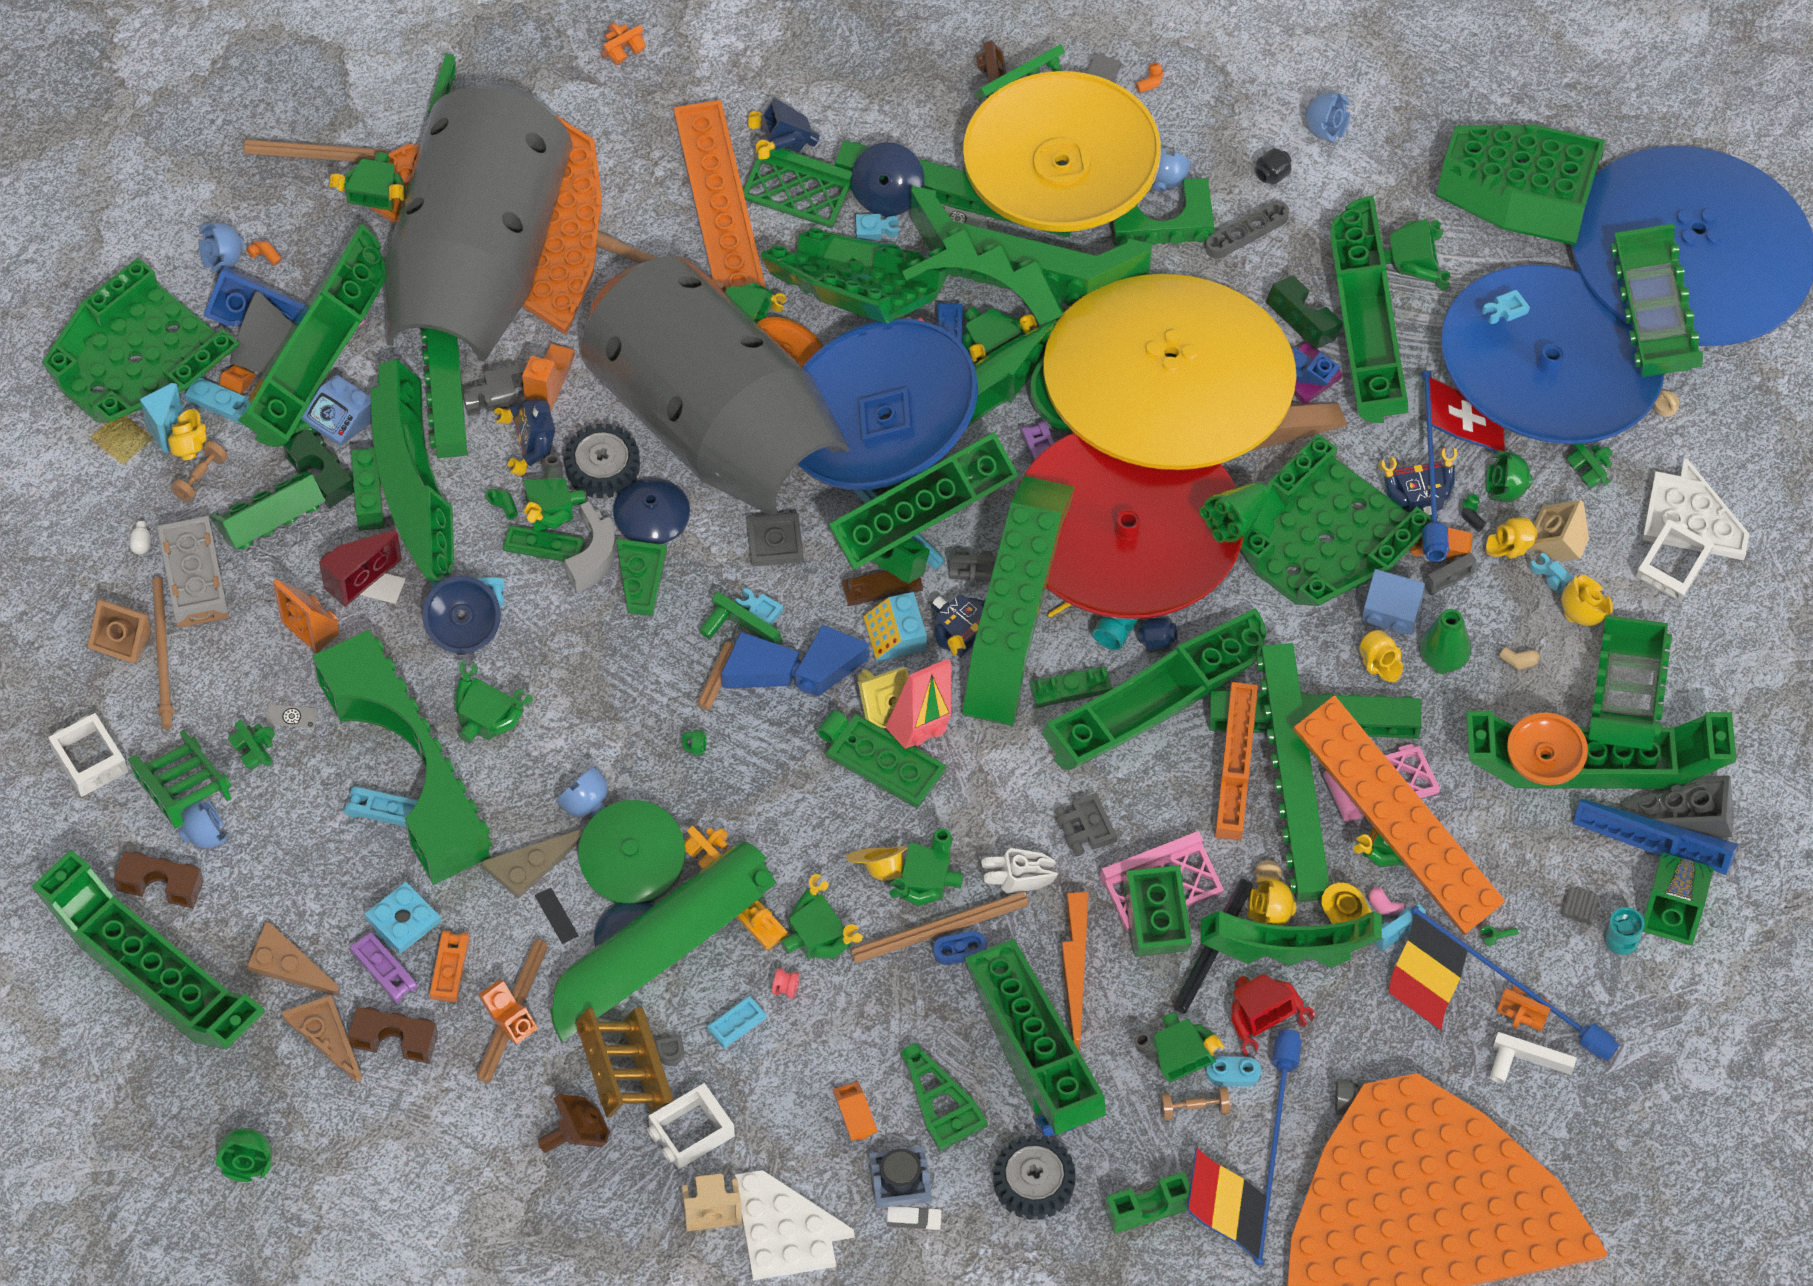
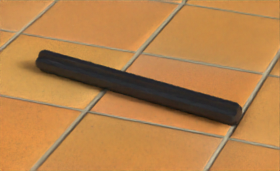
M1246 879L1239 881L1223 911L1224 913L1238 917L1251 893L1253 884ZM1204 946L1174 1002V1010L1182 1014L1188 1011L1219 951Z

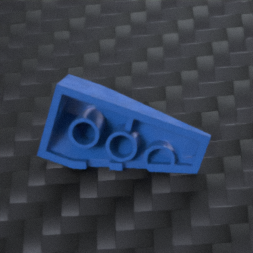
M226 266L221 270L203 316L226 326H241L256 291L262 292L264 297L273 306L279 308L283 315L293 323H295L306 304Z

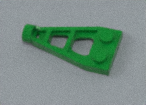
M918 1043L911 1044L901 1051L900 1056L908 1067L926 1130L939 1151L988 1127V1122L976 1102L922 1050ZM932 1072L941 1082V1086L926 1092L920 1077ZM943 1094H947L957 1102L959 1108L940 1118L935 1114L932 1101Z

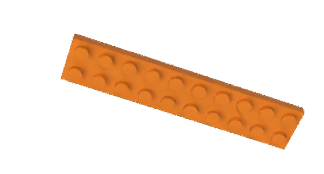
M716 100L673 107L712 279L725 284L726 290L730 286L738 287L752 282L766 288L722 101Z
M1335 695L1293 728L1294 732L1463 936L1506 902Z

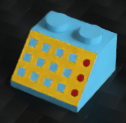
M914 592L888 597L863 616L876 662L926 651L927 634Z

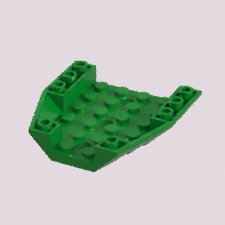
M1533 124L1455 126L1444 159L1436 197L1503 230L1576 246L1582 227L1583 214L1599 161L1603 158L1607 141ZM1469 150H1473V151H1477V150H1478L1479 152L1473 153V152H1470ZM1522 159V160H1525V161H1527V162H1526V163H1519V162H1517V160ZM1566 170H1572V171H1574L1575 173L1570 174V173H1567V172H1565V171H1566Z
M811 228L799 235L797 253L786 251V248L783 246H772L770 249L761 252V257L769 273L789 285H797L802 292L806 294L812 293L817 300L885 324H889L894 319H899L934 301L952 268L930 269L910 280H906L902 271L908 269L907 263L917 258H920L921 262L928 259L921 256L920 252L906 251L900 249V246L896 244H883L828 233L818 228Z
M137 257L81 302L42 361V365L63 394L94 421L110 423L141 410V398L171 383L177 384L179 393L185 391L239 347L240 343L224 329H221L218 333L212 330L157 283L155 271ZM170 326L179 327L176 332L166 331ZM133 356L142 357L137 363L129 361ZM97 386L105 388L100 393L92 392V389Z
M1319 434L1268 482L1266 487L1269 490L1270 496L1243 536L1241 551L1256 575L1295 605L1319 606L1372 580L1375 569L1388 572L1422 538L1424 526L1432 522V517L1419 507H1416L1411 513L1407 512L1336 459L1338 448ZM1354 503H1361L1365 506V509L1356 510L1352 505ZM1329 535L1333 540L1331 542H1323L1319 537ZM1290 567H1295L1300 573L1291 575L1286 570Z

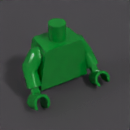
M1427 219L1407 221L1400 229L1391 233V248L1383 250L1386 265L1394 263L1401 275L1419 278L1432 283L1436 281L1437 288L1441 290L1448 289L1450 273L1444 270L1437 274L1439 264L1435 240H1439L1443 235L1444 231L1440 229L1441 223L1438 220H1434L1430 225Z
M467 661L461 662L459 670L463 677L459 678L455 693V712L458 714L459 724L463 726L458 736L464 742L471 743L477 735L491 740L496 735H501L514 729L524 712L523 706H528L532 703V695L527 694L522 701L521 697L525 692L523 689L516 690L512 698L477 678H474L472 681L470 679L471 676L475 675L478 671L477 664L473 663L472 670L468 673L466 671Z

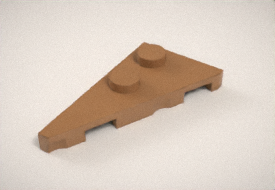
M265 923L247 965L248 971L338 996L339 986L271 923Z
M332 995L281 1012L286 1023L355 1082L362 1080Z

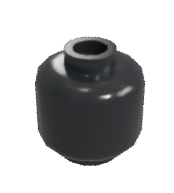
M1277 148L1270 149L1257 159L1255 173L1263 183L1277 184L1291 173L1292 159L1286 151H1281Z

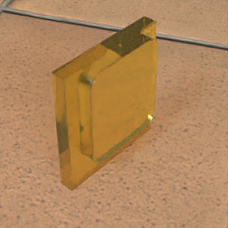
M126 416L106 423L91 436L92 441L122 465L153 440L148 433Z

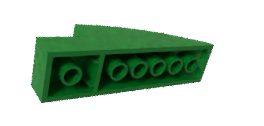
M993 432L828 524V527L852 570H855L1015 480L1019 475L996 433Z
M1015 939L965 957L966 965L992 1028L1034 1114L1043 1112L1055 1135L1106 1116L1105 1096Z

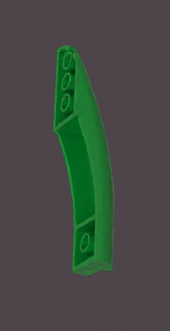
M362 223L358 226L307 302L244 405L245 409L238 421L257 434L255 440L264 445L279 447L289 441L322 382L360 323L364 320L385 282V260H383L380 252L382 247L372 232Z
M1256 608L1177 646L1174 651L1119 686L1047 722L1041 735L1056 753L1053 760L1061 768L1072 770L1165 722L1251 667L1256 662V656L1260 655L1266 637L1265 624Z

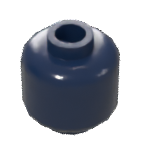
M1168 617L1146 619L1143 628L1138 630L1140 644H1144L1149 652L1170 650L1173 644L1178 641L1176 623H1172Z

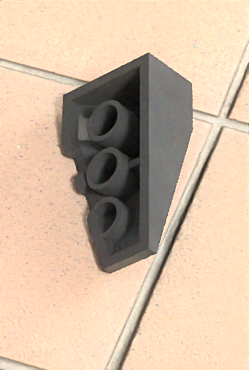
M1730 775L1703 776L1694 779V783L1682 787L1678 784L1672 786L1671 790L1660 794L1650 793L1625 801L1622 804V810L1716 838L1732 837L1734 809Z

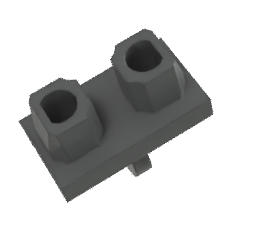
M956 550L955 554L950 555L949 579L970 580V586H975V580L991 581L997 556H993L992 551H982L979 555H969L966 550Z

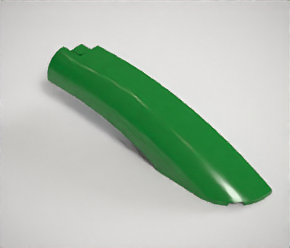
M1374 195L1351 202L1345 206L1344 212L1339 216L1336 215L1331 225L1330 239L1357 410L1361 418L1366 421L1384 423V416L1409 413L1375 200Z
M1051 321L1017 337L974 365L978 379V396L975 410L968 426L1004 402L1012 403L1032 376L1037 364L1044 358L1047 341L1057 321ZM903 482L888 486V489H892Z
M398 359L379 364V375L377 376L379 386L371 388L372 433L378 472L389 510L409 553L425 578L432 582H440L445 580V576L450 575L454 563L453 506L443 498L438 488L426 449L423 429L422 380Z
M741 841L736 843L675 891L616 933L607 937L566 969L554 987L553 1008H551L552 1023L560 1041L566 1040L577 1032L575 1022L588 1008H593L597 1019L676 963L760 899L763 893L777 883L763 863L766 860L763 853L748 842Z

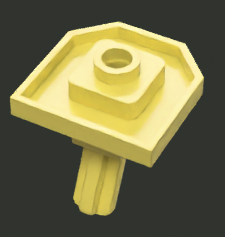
M903 666L874 676L865 669L858 675V685L865 719L882 729L886 728L909 677L906 667Z

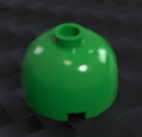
M1498 451L1493 456V458H1497L1495 464H1489L1487 469L1486 492H1491L1490 500L1513 502L1521 498L1527 489L1531 487L1533 478L1527 462L1520 455Z
M251 1128L234 1129L228 1132L220 1141L216 1165L217 1167L219 1165L222 1169V1174L229 1179L239 1182H252L251 1177L260 1175L261 1179L270 1171L272 1148L268 1139L261 1132Z

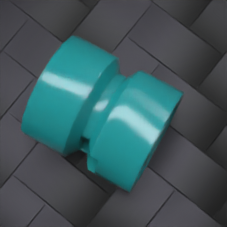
M1103 616L1104 618H1101L1093 629L1092 636L1103 647L1114 651L1120 650L1128 638V633L1133 630L1138 619Z
M1621 907L1611 914L1605 934V943L1612 952L1619 955H1628L1638 948L1645 926L1641 913L1630 907Z

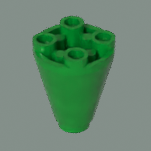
M1256 482L1210 496L1204 502L1199 512L1212 531L1213 538L1217 542L1222 543L1224 541L1236 542L1244 536L1267 503L1270 496L1269 490L1263 483Z
M1448 609L1441 613L1424 633L1420 641L1419 651L1423 661L1438 674H1446L1461 669L1471 657V641L1461 613L1455 609Z

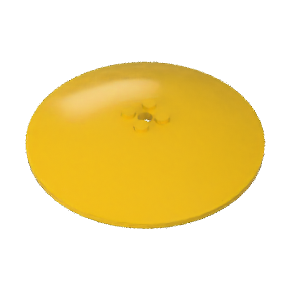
M1178 274L1141 275L1121 279L1092 291L1065 311V315L1061 316L1050 333L1045 348L1043 363L1045 387L1053 407L1063 422L1076 435L1099 451L1119 460L1144 467L1174 470L1196 469L1213 466L1239 457L1257 447L1278 428L1285 418L1294 397L1296 384L1294 355L1289 341L1275 320L1263 308L1243 294L1219 283L1193 276ZM1168 353H1173L1177 355V357H1167L1165 355Z

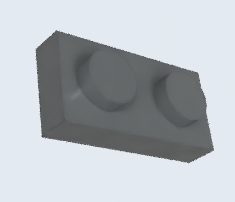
M1469 553L1465 556L1454 558L1450 564L1442 568L1436 567L1431 570L1425 587L1429 594L1433 595L1474 574L1476 558L1472 553Z

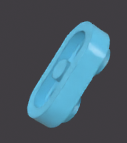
M1218 1056L1215 1057L1217 1062L1207 1066L1206 1069L1207 1079L1217 1086L1250 1087L1258 1083L1261 1076L1259 1062L1250 1057ZM1222 1066L1225 1070L1218 1071L1216 1067ZM1250 1067L1252 1071L1245 1072L1243 1068Z

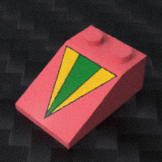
M948 659L909 675L886 725V729L904 749L914 745L919 746L929 738L941 736L947 730L946 725L951 717V662Z

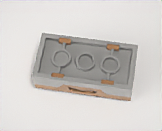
M209 516L157 526L177 627L182 628L229 618Z

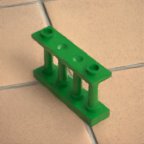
M1060 44L981 87L974 94L978 101L988 98L1011 82L1024 76L1039 74L1041 72L1039 68L1044 65L1051 68L1053 72L1063 71L1059 64V57L1065 53V50Z
M185 730L180 731L184 745L151 762H143L137 754L128 758L136 780L174 829L184 825L180 815L184 813L183 809L219 791L226 801L232 799L228 791L231 788V784L224 773L219 774L202 753L201 746L195 736L190 738ZM188 754L192 757L160 775L154 774L155 771ZM198 766L202 769L170 787H164L165 783ZM207 779H210L212 782L179 800L177 798L174 799V796Z

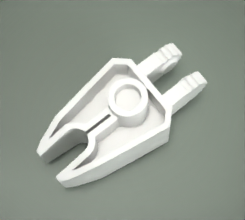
M1010 848L1003 857H987L981 862L982 867L985 869L999 870L997 872L985 873L984 882L987 884H1001V889L1007 894L1041 889L1053 883L1058 875L1057 872L1051 871L1056 863L1055 860L1038 852Z

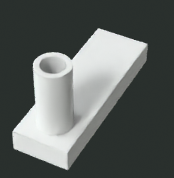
M1498 1032L1493 1050L1498 1052L1489 1078L1498 1083H1505L1513 1057L1572 1075L1577 1057Z

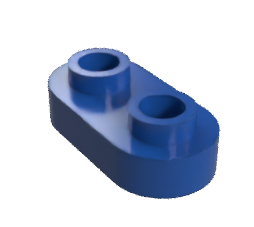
M977 931L944 936L935 942L933 955L935 960L942 965L965 962V957L986 950L987 941L984 935ZM970 946H976L977 949H976V950H970L969 947H970ZM944 951L951 952V954L948 956L943 955L942 953Z

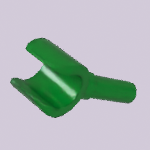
M1485 926L1481 929V935H1492V937L1484 939L1485 945L1492 946L1496 943L1497 939L1517 935L1518 929L1496 931L1492 926Z

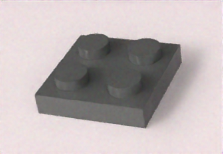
M799 513L748 518L752 567L804 562Z

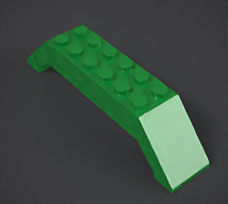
M914 185L912 187L911 220L930 251L942 247L943 251L946 250L942 240L948 237L946 233L957 227H960L961 230L968 228L980 255L983 254L982 248L995 242L997 246L1004 245L1016 271L1019 270L1018 264L1030 258L1032 262L1039 260L1060 302L1068 303L1072 306L1086 294L1115 281L1129 277L1150 275L1153 244L1128 238L1126 244L1098 256L953 221L938 201L937 191ZM952 267L949 275L954 277H963L978 283H987L1002 289H1011L1003 282L982 272Z
M1024 476L1011 501L973 646L962 712L964 716L1014 726L1020 703L1027 659L1061 527L1067 512H1069L1075 486Z
M1466 711L1469 761L1514 788L1671 789L1672 786L1678 784L1682 786L1694 779L1736 762L1737 759L1732 712H1705L1704 716L1677 727H1661L1659 738H1654L1652 750L1602 744L1599 741L1589 740L1590 727H1579L1586 738L1588 746L1584 767L1578 775L1565 783L1543 785L1524 778L1515 770L1509 760L1507 743L1514 725L1493 715V711ZM1541 756L1543 759H1549L1548 756Z
M72 850L68 851L32 885L35 893L84 952L194 1043L227 1050L265 1013V1009L246 993L241 995L224 988L115 898L93 872L90 865Z

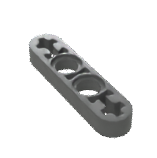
M1274 201L1213 233L1206 240L1207 255L1214 259L1222 258L1279 228L1288 221L1289 207L1284 202ZM1253 221H1261L1264 226L1255 228L1251 223ZM1239 231L1244 237L1235 239L1230 234Z

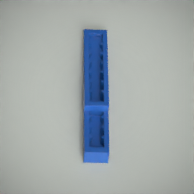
M1582 798L1579 801L1573 822L1575 825L1659 856L1662 853L1712 866L1714 867L1713 871L1727 875L1731 869L1739 845Z

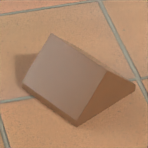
M98 599L87 648L133 664L137 663L152 634L148 615L103 599Z

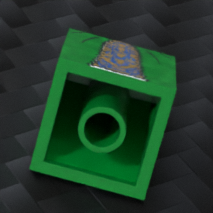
M1662 853L1644 915L1645 926L1643 932L1693 946L1714 867Z

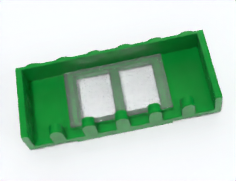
M1674 223L1614 233V242L1610 243L1612 258L1616 257L1617 265H1615L1616 279H1621L1622 286L1619 287L1621 301H1626L1627 308L1624 309L1625 321L1630 323L1632 328L1629 331L1631 346L1635 345L1636 348L1634 363L1636 368L1640 367L1642 377L1692 370V368L1702 367L1703 351H1699L1698 347L1699 335L1698 332H1695L1693 325L1694 312L1689 307L1688 287L1685 288L1684 267L1680 266L1679 245L1675 244Z
M1605 616L1589 740L1599 741L1602 744L1652 750L1654 738H1659L1661 722H1656V720H1662L1664 705L1658 704V702H1664L1666 687L1661 686V684L1666 685L1668 669H1663V667H1668L1670 652L1665 651V649L1670 650L1672 634H1667L1668 623Z

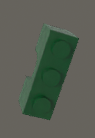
M1294 275L1274 283L1265 302L1315 350L1336 340L1343 322L1328 307L1314 310L1305 306L1304 303L1310 290Z
M306 429L283 445L285 458L299 474L309 469L321 470V473L314 478L325 499L324 503L329 509L354 493L353 475L347 468L343 469L339 465L340 462L332 451L329 453L325 449V444L319 435L314 436L309 429Z

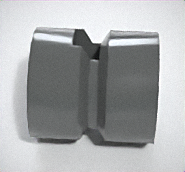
M1337 1079L1335 1113L1345 1115L1362 1086L1366 1083L1376 1082V1080H1360L1358 1084H1354L1352 1079Z

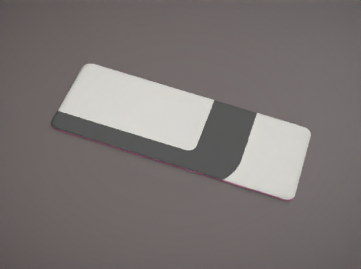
M890 1206L888 1207L887 1226L940 1230L941 1210Z

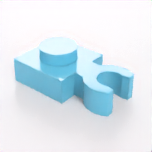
M856 214L858 239L881 240V234H886L889 237L899 236V228L890 227L898 225V217L890 216L885 220H881V214Z
M1514 290L1496 297L1494 303L1485 304L1482 314L1492 313L1489 323L1495 324L1499 321L1500 317H1504L1508 322L1528 314L1530 307L1520 293Z
M747 588L743 589V596L748 598V600L735 599V603L749 610V612L771 626L784 611L783 605L764 594H761L757 599L754 597L753 592Z

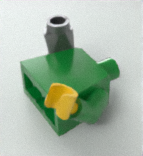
M555 454L545 457V462L543 463L545 479L524 480L527 503L524 513L528 515L527 519L532 523L534 532L547 528L557 529L564 523L572 521V506L586 503L583 489L568 490L566 480L562 478L563 463L560 461L559 456Z
M1169 1013L1162 1018L1165 1029L1157 1032L1154 1037L1145 1032L1139 1033L1135 1037L1136 1050L1145 1055L1150 1061H1159L1161 1072L1169 1083L1217 1062L1213 1052L1217 1048H1222V1050L1225 1048L1214 1032L1201 1024L1193 1025L1190 1019L1180 1022L1176 1013Z

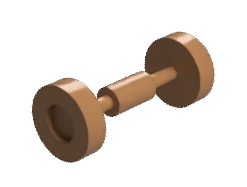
M208 441L203 447V451L208 458L205 462H200L190 474L191 478L187 483L176 479L171 485V490L181 500L190 503L195 498L196 493L191 485L195 481L198 482L209 469L208 465L211 461L223 464L228 458L226 451L215 442Z
M1227 1086L1218 1087V1098L1205 1100L1204 1097L1185 1099V1102L1172 1103L1170 1093H1161L1160 1100L1163 1120H1173V1109L1185 1107L1186 1110L1206 1108V1105L1212 1104L1219 1105L1221 1115L1230 1114Z

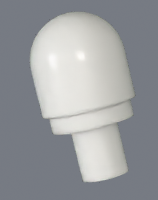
M138 521L136 529L130 535V549L137 555L147 553L151 545V535L146 529L147 523L144 521Z

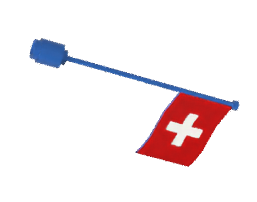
M1425 370L1422 372V379L1425 381L1432 522L1422 529L1423 552L1426 558L1437 562L1446 558L1449 552L1448 528L1444 524L1437 522L1432 427L1454 438L1487 448L1495 453L1505 451L1503 427L1491 421L1474 408L1459 390L1433 379L1431 371Z

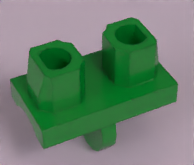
M1583 443L1574 444L1576 450L1567 457V461L1575 471L1586 464L1589 466L1590 469L1581 475V479L1587 487L1591 489L1600 483L1604 486L1608 485L1611 481L1601 464L1606 468L1612 465V462L1609 460L1612 455L1611 449L1609 447L1600 449L1598 445H1595L1591 449L1595 453L1593 456Z
M241 719L236 722L235 726L238 730L228 740L238 752L247 745L249 746L250 750L240 757L244 765L252 770L262 763L267 767L274 763L263 746L265 745L266 748L273 746L271 740L275 736V732L272 727H262L261 724H257L254 726L255 733Z

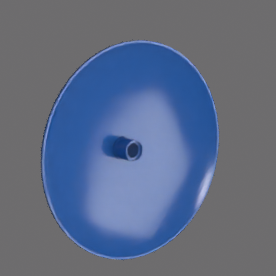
M1521 265L1491 272L1471 283L1456 297L1448 309L1443 322L1441 333L1442 355L1446 369L1460 393L1474 408L1491 421L1516 434L1531 439L1558 444H1582L1614 437L1636 425L1648 414L1659 397L1664 381V374L1648 377L1641 376L1640 367L1636 368L1634 363L1636 348L1635 345L1631 346L1629 331L1632 330L1631 325L1606 308L1588 288L1580 273L1575 270L1549 265ZM1514 290L1520 293L1530 307L1528 314L1508 322L1504 317H1500L1499 321L1495 324L1489 323L1492 313L1482 314L1485 304L1494 303L1496 297Z

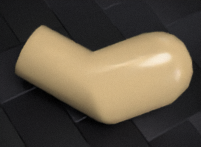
M1505 647L1500 653L1499 658L1514 668L1522 670L1535 666L1540 660V655L1535 650L1515 653L1508 647Z

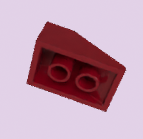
M395 530L340 545L333 551L324 554L321 561H319L324 589L344 607L350 604L402 560L398 533Z

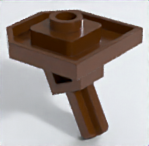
M558 1094L553 1098L562 1119L557 1123L559 1128L538 1139V1145L544 1153L553 1150L565 1142H568L570 1145L575 1143V1145L602 1147L607 1143L610 1131L600 1110L586 1097Z

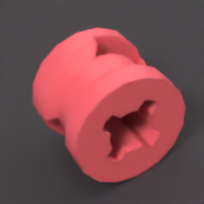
M778 968L773 982L772 994L779 995L782 993L786 994L788 998L794 999L799 985L800 973H787L784 969Z

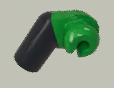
M1469 494L1462 502L1461 516L1479 532L1486 525V522L1477 515L1480 499L1475 494Z

